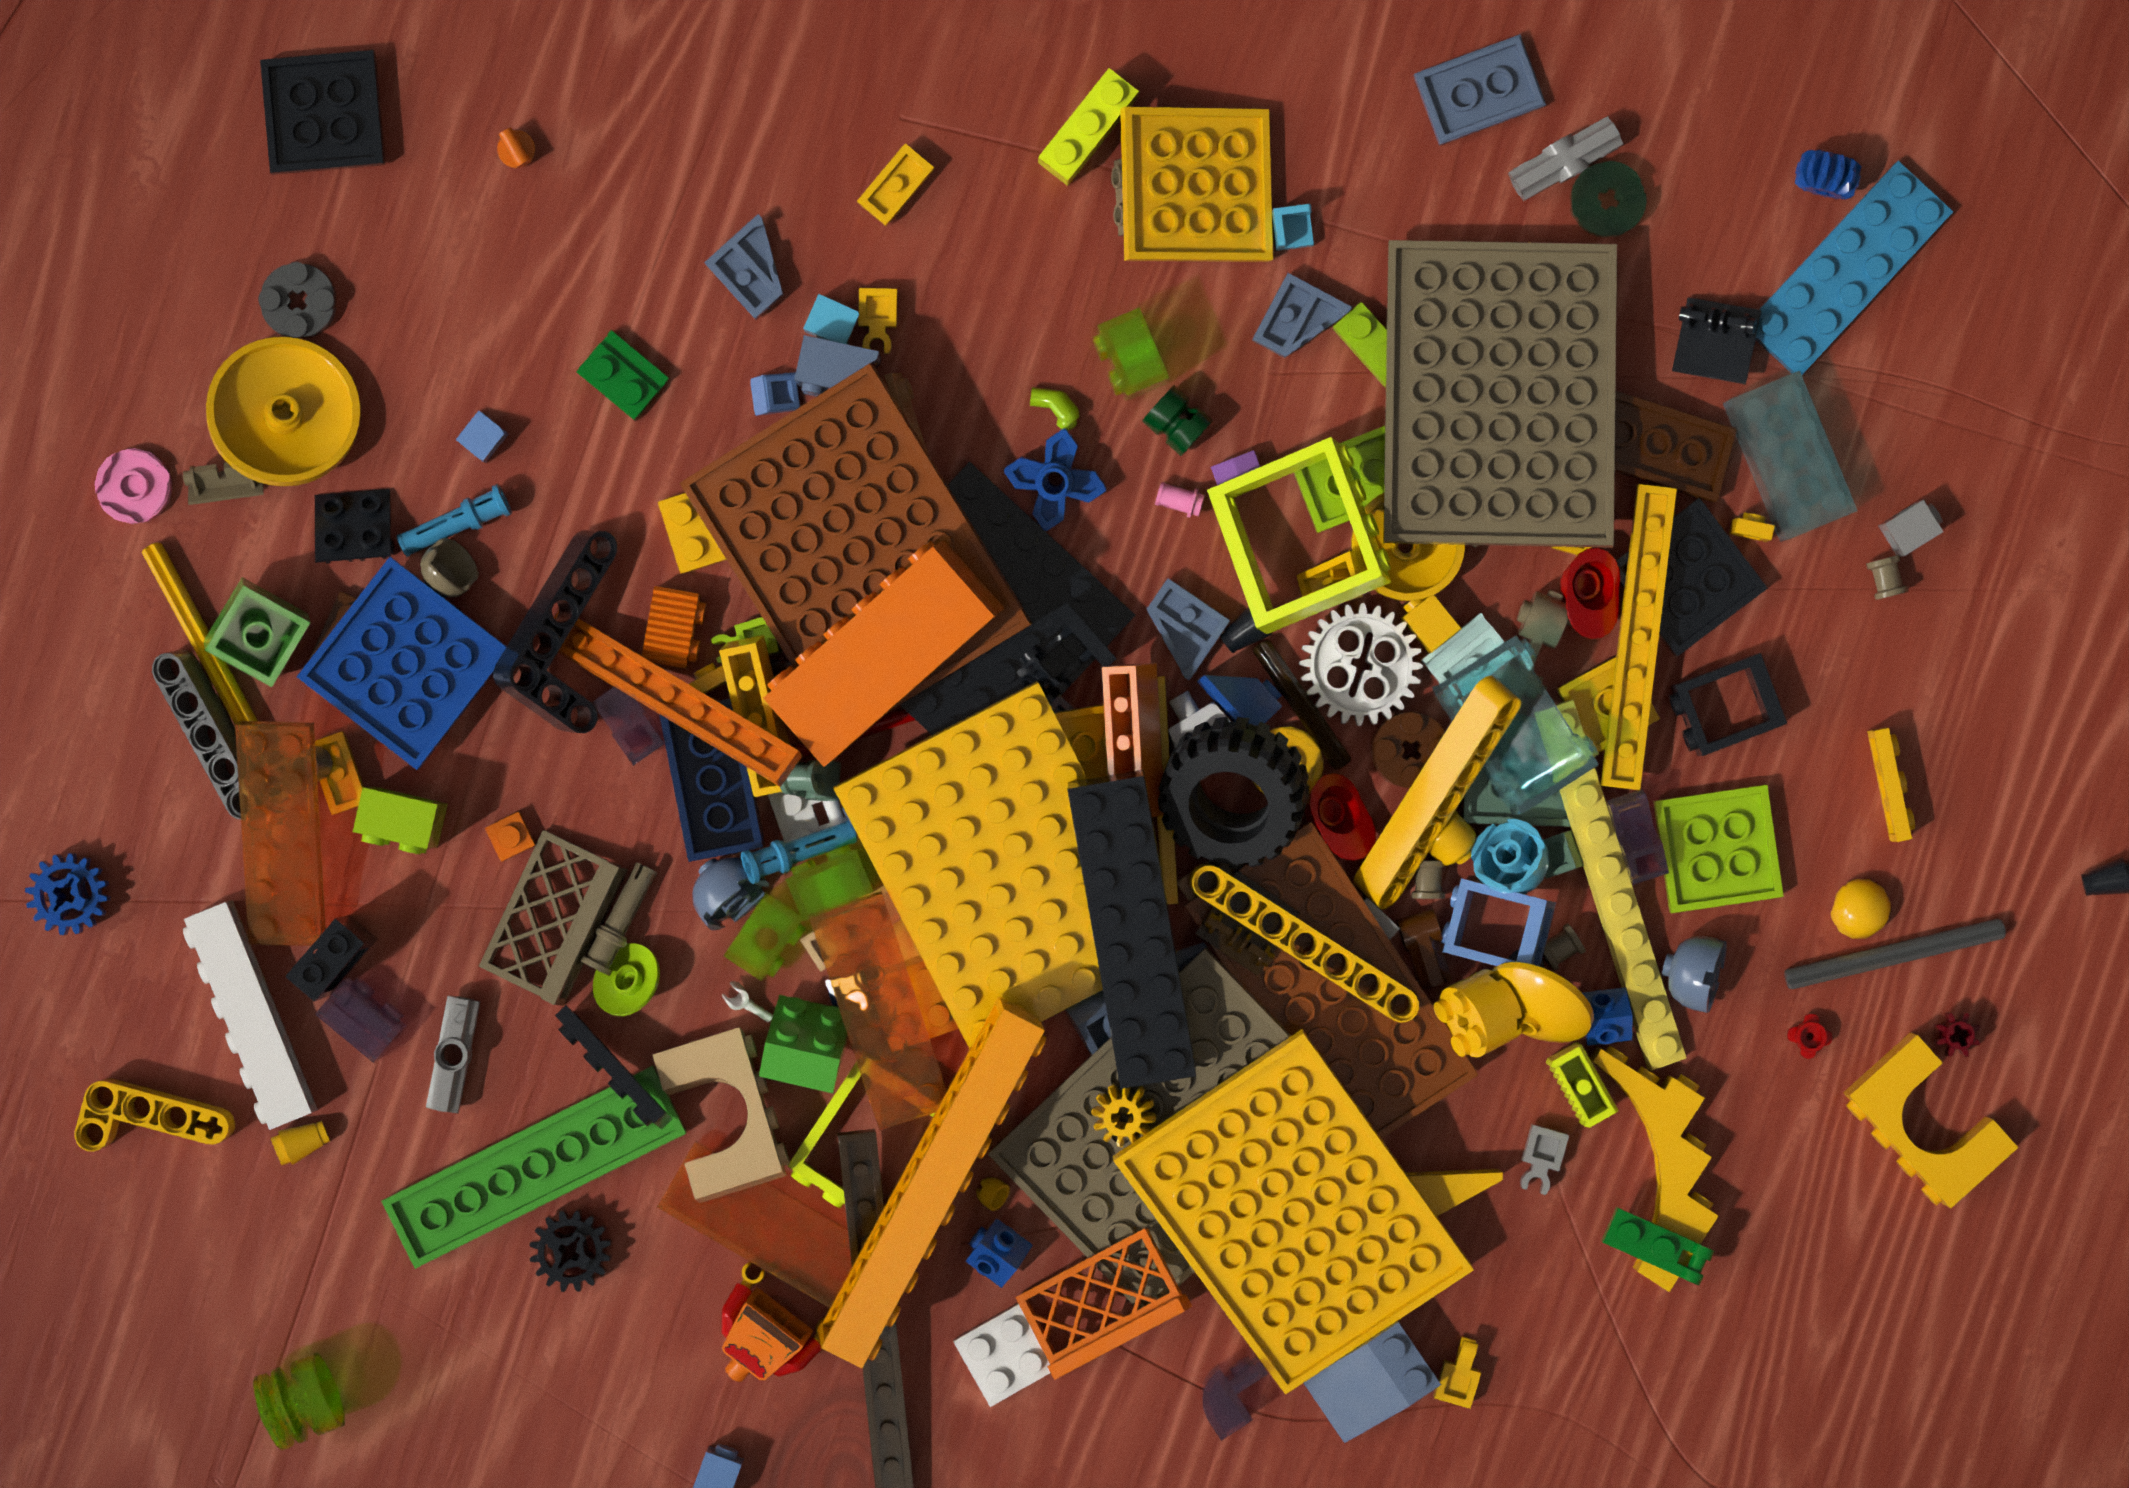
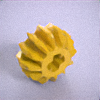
M1113 1083L1108 1087L1110 1096L1104 1093L1097 1095L1096 1100L1102 1106L1093 1107L1091 1114L1102 1118L1093 1125L1096 1131L1107 1128L1103 1140L1108 1142L1113 1135L1118 1136L1117 1146L1122 1148L1127 1136L1130 1142L1134 1143L1140 1138L1138 1133L1146 1135V1133L1151 1131L1152 1129L1146 1123L1155 1122L1157 1115L1146 1111L1154 1106L1155 1102L1153 1099L1140 1100L1145 1092L1143 1087L1138 1088L1134 1095L1130 1093L1131 1087L1123 1088L1122 1093H1120L1118 1087ZM1121 1107L1129 1109L1127 1114H1133L1127 1122L1119 1120L1121 1115H1115Z

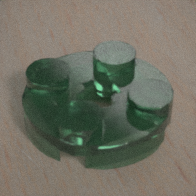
M1616 161L1598 163L1585 169L1575 180L1570 192V212L1572 217L1583 230L1601 238L1619 237L1631 230L1641 220L1647 203L1646 192L1644 193V187L1638 174L1629 166ZM1608 190H1612L1615 192L1614 199L1618 201V205L1616 207L1610 206L1606 210L1601 207L1602 201L1598 199L1599 193L1606 194Z

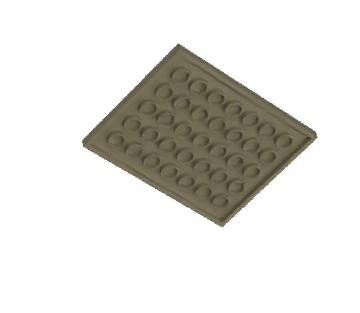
M1388 241L1383 543L1612 548L1614 546L1617 244Z
M1207 947L1179 972L1196 1064V1076L1131 1087L1130 1093L1135 1095L1137 1089L1143 1087L1145 1092L1140 1100H1154V1106L1146 1110L1157 1115L1155 1122L1146 1123L1151 1129H1154L1292 1036ZM1110 1037L1004 1137L988 1155L1087 1258L1147 1227L1179 1287L1195 1271L1113 1161V1155L1131 1144L1128 1136L1124 1146L1121 1148L1117 1146L1118 1136L1113 1135L1110 1141L1105 1142L1103 1137L1107 1128L1096 1131L1093 1127L1095 1122L1102 1119L1091 1114L1093 1107L1102 1106L1096 1100L1097 1095L1104 1093L1110 1096L1108 1087L1113 1083L1118 1087L1119 1092L1122 1093L1112 1038ZM1357 1104V1106L1360 1108V1110H1361L1362 1113L1364 1114V1110ZM1121 1107L1119 1112L1115 1113L1116 1116L1121 1115L1119 1120L1127 1122L1129 1117L1133 1116L1132 1113L1127 1114L1129 1109ZM1142 1239L1130 1244L1126 1260L1146 1266L1149 1251ZM1123 1249L1112 1255L1120 1258ZM1106 1259L1100 1260L1097 1263V1268L1113 1283L1118 1263ZM1153 1261L1151 1268L1158 1270L1157 1266ZM1124 1266L1119 1286L1138 1292L1144 1272ZM1149 1274L1144 1294L1161 1298L1170 1293L1163 1278ZM1122 1293L1133 1305L1135 1304L1136 1297ZM1142 1300L1140 1308L1150 1304L1151 1302Z

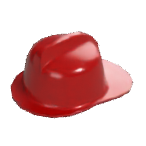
M1589 548L1579 553L1565 569L1560 580V589L1566 600L1568 619L1572 627L1581 636L1589 639L1603 638L1609 634L1617 623L1619 612L1620 569L1616 559L1608 551L1600 548Z
M1331 773L1319 778L1314 783L1305 808L1307 823L1312 822L1318 833L1322 835L1325 843L1339 857L1352 861L1365 858L1376 842V829L1352 781L1344 775Z

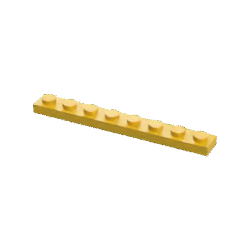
M1637 485L1601 786L1640 790L1676 488Z

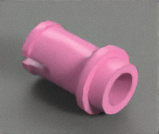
M1162 481L1155 505L1187 513L1188 518H1191V515L1199 517L1205 495L1198 493L1199 489L1196 488L1193 492Z

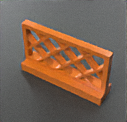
M1147 1227L1015 1297L1050 1363L1047 1367L1054 1380L1193 1307L1186 1293L1182 1294ZM1140 1239L1143 1240L1149 1251L1146 1266L1126 1260L1130 1244ZM1123 1249L1120 1258L1112 1255ZM1106 1259L1118 1263L1113 1283L1094 1277L1097 1263L1100 1260ZM1153 1261L1157 1266L1158 1270L1151 1268ZM1090 1266L1088 1275L1080 1273V1271ZM1124 1266L1144 1272L1138 1292L1119 1286ZM1149 1274L1163 1278L1170 1293L1161 1298L1144 1294ZM1070 1276L1086 1281L1081 1300L1061 1294L1065 1280ZM1058 1283L1056 1292L1047 1290ZM1092 1283L1111 1289L1106 1309L1086 1303ZM1117 1291L1136 1297L1131 1314L1125 1316L1111 1311ZM1037 1294L1054 1298L1048 1318L1035 1314L1028 1299ZM1059 1300L1079 1306L1073 1326L1054 1320ZM1142 1300L1151 1302L1150 1304L1140 1308ZM1084 1309L1104 1315L1099 1331L1093 1333L1079 1328ZM1109 1317L1118 1319L1116 1322L1107 1326ZM1040 1322L1046 1323L1045 1330L1043 1329ZM1052 1326L1071 1332L1068 1346L1057 1353L1049 1341ZM1077 1334L1085 1336V1338L1075 1343Z

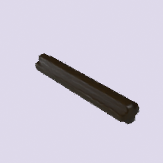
M1264 640L1255 646L1253 653L1311 737L1315 740L1331 766L1335 770H1340L1350 763V755L1272 642Z

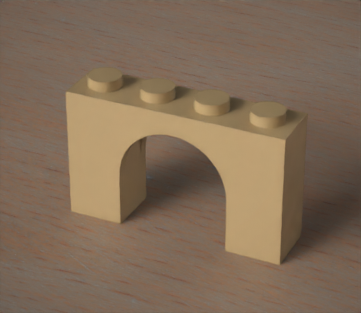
M740 1027L653 1054L661 1086L666 1094L671 1095L706 1083L721 1082L737 1088L743 1095L747 1105V1124L743 1134L734 1145L721 1152L684 1163L694 1198L699 1203L787 1176L784 1166L790 1164L784 1143L777 1144L774 1130L779 1128V1123L773 1106L767 1108L763 1094L769 1092L766 1080L763 1077H759L760 1071L756 1072L752 1058L757 1057L758 1053L752 1035L745 1036Z

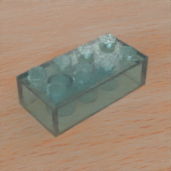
M1800 371L1723 403L1732 427L1737 429L1736 437L1772 524L1775 525L1774 528L1780 542L1858 511Z

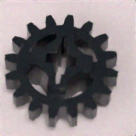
M563 1209L559 1212L558 1221L551 1215L545 1218L548 1225L547 1229L542 1226H538L535 1229V1232L541 1238L540 1240H532L530 1242V1247L538 1249V1253L530 1257V1262H540L541 1267L535 1274L540 1276L546 1273L549 1276L546 1283L547 1286L550 1287L555 1281L560 1282L561 1292H565L569 1284H573L576 1292L582 1290L584 1280L591 1286L597 1282L594 1272L600 1275L606 1273L607 1269L601 1262L612 1259V1254L604 1252V1248L612 1244V1239H602L601 1234L605 1231L606 1226L602 1225L595 1228L593 1226L595 1215L592 1214L586 1220L581 1219L582 1212L580 1209L575 1211L573 1217H569L567 1211ZM564 1226L578 1227L574 1233L566 1235L555 1231ZM589 1235L595 1243V1256L588 1249L587 1238ZM579 1236L580 1240L577 1243L576 1252L580 1256L574 1255L562 1264L565 1258L564 1254L566 1253V1249L562 1245L568 1246ZM546 1246L553 1250L555 1258L553 1266L547 1258ZM577 1266L587 1270L578 1275L564 1274L568 1268Z

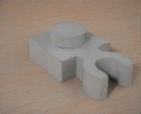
M1531 1124L1521 1159L1523 1162L1530 1163L1531 1167L1521 1176L1520 1187L1527 1190L1530 1179L1538 1177L1542 1181L1539 1193L1543 1195L1548 1193L1550 1189V1179L1547 1176L1548 1169L1560 1170L1569 1138L1568 1134Z

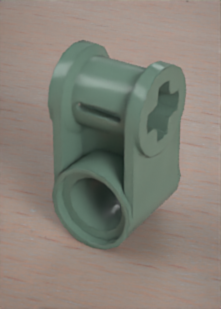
M810 760L807 763L799 761L780 789L786 795L805 797L807 800L839 801L833 787L840 784L841 763L832 761L823 767L818 760Z

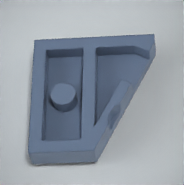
M759 214L704 262L755 320L784 295L764 222Z
M1287 273L1252 341L1286 358L1347 315L1352 307Z
M1167 578L1147 608L1150 617L1173 655L1184 678L1187 680L1191 679L1230 622L1228 618L1169 578Z

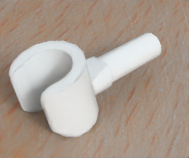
M730 982L732 987L739 993L734 998H728L722 993V997L728 1006L733 1010L743 1008L747 1011L749 1010L769 1023L773 1015L749 999L748 993L739 982Z

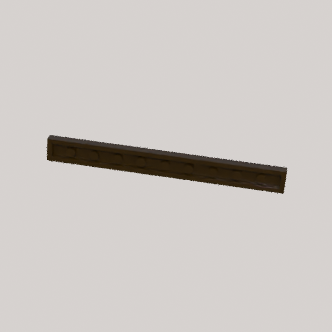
M875 1129L837 1133L851 1266L855 1263L884 1209ZM895 1321L892 1327H884L879 1337L883 1342L877 1356L873 1361L867 1359L862 1368L875 1488H913Z

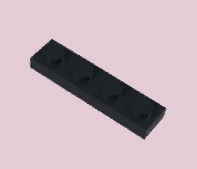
M565 1005L555 1015L563 1024L558 1028L562 1035L573 1046L578 1041L587 1050L583 1055L585 1060L597 1072L602 1068L605 1069L612 1077L608 1085L622 1099L628 1095L637 1104L632 1111L646 1126L653 1122L663 1129L672 1120V1117L572 1009Z

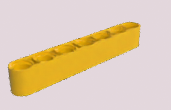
M1492 675L1480 680L1473 688L1354 877V886L1379 909H1387L1401 896L1521 707V699Z
M1201 864L1191 871L1189 886L1195 895L1394 1021L1408 1022L1417 1015L1419 1001L1411 990L1231 875L1210 864ZM1206 871H1212L1217 877L1216 887L1210 892H1202L1198 887V878ZM1237 892H1245L1249 898V905L1245 911L1235 913L1230 907V899ZM1270 912H1276L1281 918L1279 929L1273 933H1267L1262 927L1264 916ZM1301 933H1309L1313 939V945L1306 953H1298L1294 947V941ZM1340 953L1344 957L1345 965L1340 972L1331 974L1326 967V962L1332 954ZM1372 973L1376 978L1377 985L1371 993L1362 994L1358 986L1359 980L1363 975ZM1398 994H1405L1408 999L1407 1009L1401 1014H1394L1390 1005L1392 999Z

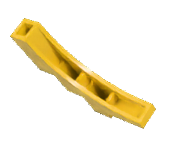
M1609 1045L1607 1050L1604 1051L1596 1047L1589 1057L1590 1060L1612 1077L1628 1096L1647 1131L1654 1154L1657 1181L1652 1223L1701 1244L1719 1216L1710 1210L1714 1203L1695 1191L1691 1197L1688 1196V1193L1712 1157L1703 1152L1707 1145L1693 1135L1687 1133L1684 1139L1680 1137L1705 1099L1696 1093L1700 1086L1681 1074L1677 1080L1667 1075L1659 1087L1656 1085L1660 1080L1658 1076L1642 1066L1636 1072L1625 1064L1628 1057ZM1683 1249L1677 1263L1687 1266L1693 1254ZM1638 1258L1633 1265L1637 1272L1670 1292L1679 1276Z

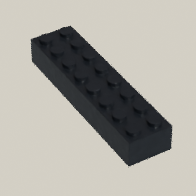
M1144 769L1068 782L1069 802L1120 1089L1195 1077L1196 1064Z

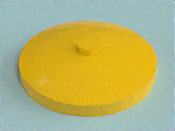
M265 338L238 349L217 370L207 394V427L219 454L240 474L267 485H302L315 481L331 472L349 453L359 428V395L347 369L334 355L324 348L298 338Z

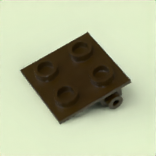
M1238 870L1233 875L1235 879L1296 918L1300 914L1293 907ZM1237 892L1230 899V907L1235 913L1245 911L1249 905V898L1245 892ZM1214 906L1195 933L1257 976H1259L1264 966L1267 967L1275 956L1273 953L1277 946ZM1276 912L1266 914L1262 920V927L1267 933L1277 931L1281 925V918Z

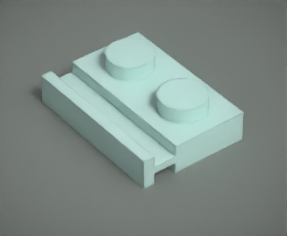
M1479 613L1465 624L1461 630L1435 651L1426 655L1421 661L1430 670L1431 674L1454 703H1456L1473 690L1480 680L1493 674L1498 667L1503 666L1515 655L1487 622L1483 614Z

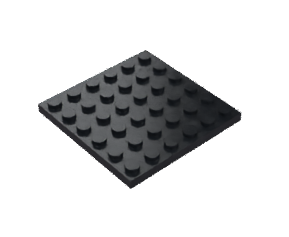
M970 461L948 486L1031 619L1032 624L900 704L931 735L1023 689L1021 677L1016 673L1025 665L1020 658L1036 644L1043 649L1066 628V625L1055 614V611L1067 602L1106 647L1136 616ZM1059 644L1044 658L1058 674H1061L1076 660L1062 644ZM1091 656L1068 677L1069 681L1073 684L1095 658ZM1051 694L1046 696L1048 702L1054 698Z

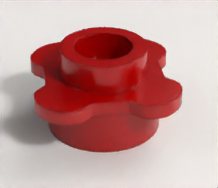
M1815 1014L1805 1015L1801 1024L1797 1027H1790L1787 1031L1788 1040L1797 1044L1800 1048L1801 1056L1806 1059L1815 1057L1816 1051L1830 1045L1833 1039L1832 1033L1825 1030L1819 1024V1017ZM1808 1033L1813 1034V1038L1811 1040H1808L1806 1038V1035Z

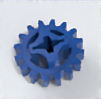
M69 853L66 862H64L60 854L53 855V865L47 861H41L39 866L43 872L41 874L31 873L29 875L36 882L35 886L25 888L26 893L34 895V900L26 904L27 908L36 907L38 910L33 920L36 922L46 919L47 922L44 929L46 931H52L56 926H59V935H67L70 926L75 934L83 933L82 923L90 928L95 927L97 924L93 917L94 914L99 916L105 915L106 911L100 904L101 902L109 901L111 898L109 895L102 894V888L109 885V881H99L98 879L103 869L101 867L90 869L91 859L88 857L83 858L77 863L76 853ZM72 869L65 879L60 880L52 877L59 870ZM87 880L91 887L92 897L87 893L85 886ZM72 887L70 893L75 896L74 900L64 902L66 895L61 892L62 888ZM44 892H46L49 897V901L51 904L49 908L47 907L45 902ZM71 909L84 912L78 918L72 920L64 919Z

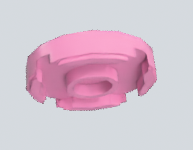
M136 448L121 450L107 457L98 469L95 480V491L103 510L115 520L130 524L149 522L159 516L169 504L173 489L171 474L164 462L151 452Z

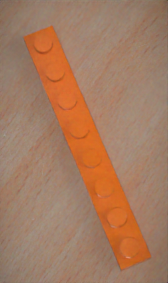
M579 618L558 651L559 654L779 787L782 786L802 758L799 750Z

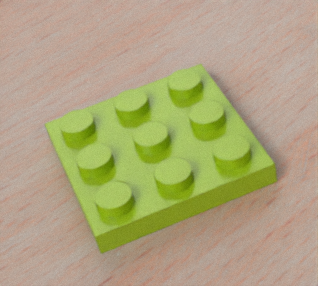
M1768 785L1653 801L1669 913L1784 897Z

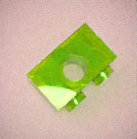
M766 892L724 954V957L760 981L766 975L773 978L785 961L780 954L787 943L795 946L804 933L806 927L801 925V922L805 916L771 893ZM762 928H771L777 933L778 942L774 948L765 949L758 943L757 935Z

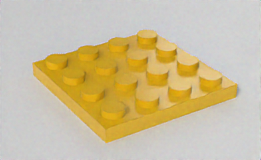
M1123 107L1120 109L1124 261L1270 262L1273 260L1269 109Z

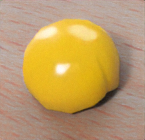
M1855 879L1842 886L1836 893L1831 911V919L1842 934L1851 939H1867L1880 931L1887 923L1891 912V902L1882 886L1870 879Z

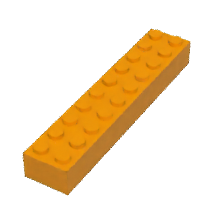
M999 996L997 997L818 1329L822 1349L860 1368H863L867 1359L873 1361L877 1356L883 1342L879 1337L884 1327H892L901 1309L897 1303L903 1292L909 1294L913 1289L919 1273L915 1271L922 1258L928 1260L937 1243V1239L933 1237L940 1225L945 1227L950 1221L955 1210V1206L951 1203L957 1192L964 1193L973 1177V1172L970 1171L976 1157L982 1159L986 1154L992 1138L988 1137L994 1124L1001 1125L1010 1108V1105L1006 1102L1013 1090L1018 1092L1021 1089L1028 1075V1071L1024 1069L1031 1056L1036 1058L1040 1054L1046 1042V1037L1043 1036L1045 1029L1038 1016Z

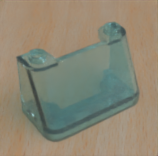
M1517 635L1432 687L1436 698L1451 721L1454 720L1476 684L1486 676H1494L1521 699V707L1482 768L1501 800L1513 815L1525 813L1599 765L1594 758L1599 754L1595 745L1587 735L1581 738L1577 733H1573L1533 670L1534 664L1532 660L1537 658L1533 648L1525 638L1520 641Z

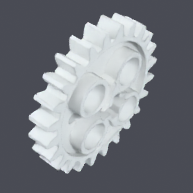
M1365 603L1360 604L1358 614L1353 613L1350 605H1345L1344 617H1340L1335 610H1332L1330 612L1332 623L1328 624L1326 621L1319 619L1317 622L1322 632L1320 634L1313 631L1308 632L1309 637L1315 641L1314 645H1303L1301 648L1310 654V659L1299 661V665L1310 668V673L1301 677L1302 681H1312L1313 686L1306 692L1307 695L1315 693L1320 695L1315 704L1317 708L1326 703L1330 705L1327 713L1329 718L1337 711L1342 712L1341 723L1346 724L1351 715H1355L1357 726H1361L1364 716L1368 715L1371 723L1374 725L1377 724V713L1379 712L1387 719H1390L1392 717L1390 707L1393 705L1397 709L1403 710L1404 705L1400 700L1401 696L1413 698L1414 694L1407 687L1409 684H1420L1421 681L1412 675V670L1423 668L1422 664L1412 662V657L1421 652V649H1410L1409 643L1415 639L1416 635L1404 636L1402 631L1407 623L1402 622L1396 626L1393 625L1394 612H1390L1385 618L1380 617L1381 606L1378 605L1371 614H1367ZM1345 630L1354 632L1358 637V646L1352 652L1342 650L1338 644V637ZM1371 632L1373 638L1365 658V662L1371 664L1370 670L1362 671L1356 695L1350 697L1349 690L1356 673V667L1351 665L1352 659L1360 658L1366 634ZM1381 641H1387L1394 648V657L1388 663L1378 661L1374 654L1376 645ZM1332 667H1341L1347 673V682L1342 688H1334L1328 683L1327 674ZM1371 677L1378 678L1383 683V693L1377 699L1367 697L1363 690L1365 681Z

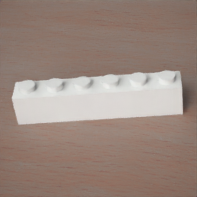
M227 901L185 918L184 921L187 926L183 928L185 940L190 949L196 948L201 961L197 963L198 972L202 981L205 984L210 983L215 995V997L211 998L213 1009L219 1019L224 1018L229 1030L228 1033H225L228 1046L233 1054H239L244 1066L240 1068V1075L246 1088H252L258 1101L254 1103V1109L261 1124L267 1123L269 1130L317 1111L318 1109L234 902Z

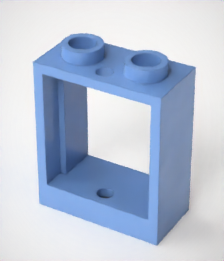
M1461 878L1460 885L1454 887L1451 895L1450 905L1454 908L1451 921L1446 922L1442 931L1443 940L1441 943L1445 944L1443 952L1494 966L1508 962H1522L1540 967L1556 902L1516 892L1501 893L1489 889L1485 884ZM1474 892L1530 906L1517 961L1460 946Z

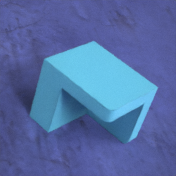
M1311 204L1273 208L1272 226L1276 251L1314 246L1310 218L1312 212Z
M818 294L803 329L806 333L817 338L849 345L848 340L858 320L859 312Z

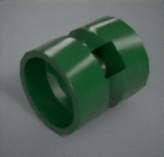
M1173 385L1149 411L1142 422L1156 435L1165 434L1166 444L1178 455L1182 456L1209 427L1213 419L1198 406L1191 408L1189 406V398Z

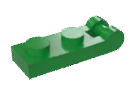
M1619 1207L1615 1208L1601 1240L1604 1244L1699 1286L1704 1277L1701 1274L1707 1260L1711 1261L1715 1252L1711 1248ZM1683 1249L1693 1254L1687 1267L1677 1263Z

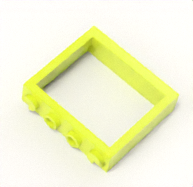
M1332 437L1207 490L1255 626L1265 634L1279 630L1391 583L1388 570L1391 569L1389 556L1384 548L1379 549L1375 536L1379 535L1377 523L1371 513L1366 514L1362 503L1367 500L1365 490L1359 479H1353L1349 468L1354 465L1353 458L1349 455L1346 444L1341 446ZM1327 458L1368 570L1273 609L1234 498Z
M865 1050L787 1166L793 1170L791 1173L792 1178L808 1188L813 1183L825 1191L822 1195L825 1200L840 1209L845 1204L843 1187L804 1161L862 1073H867L932 1117L941 1103L939 1099Z

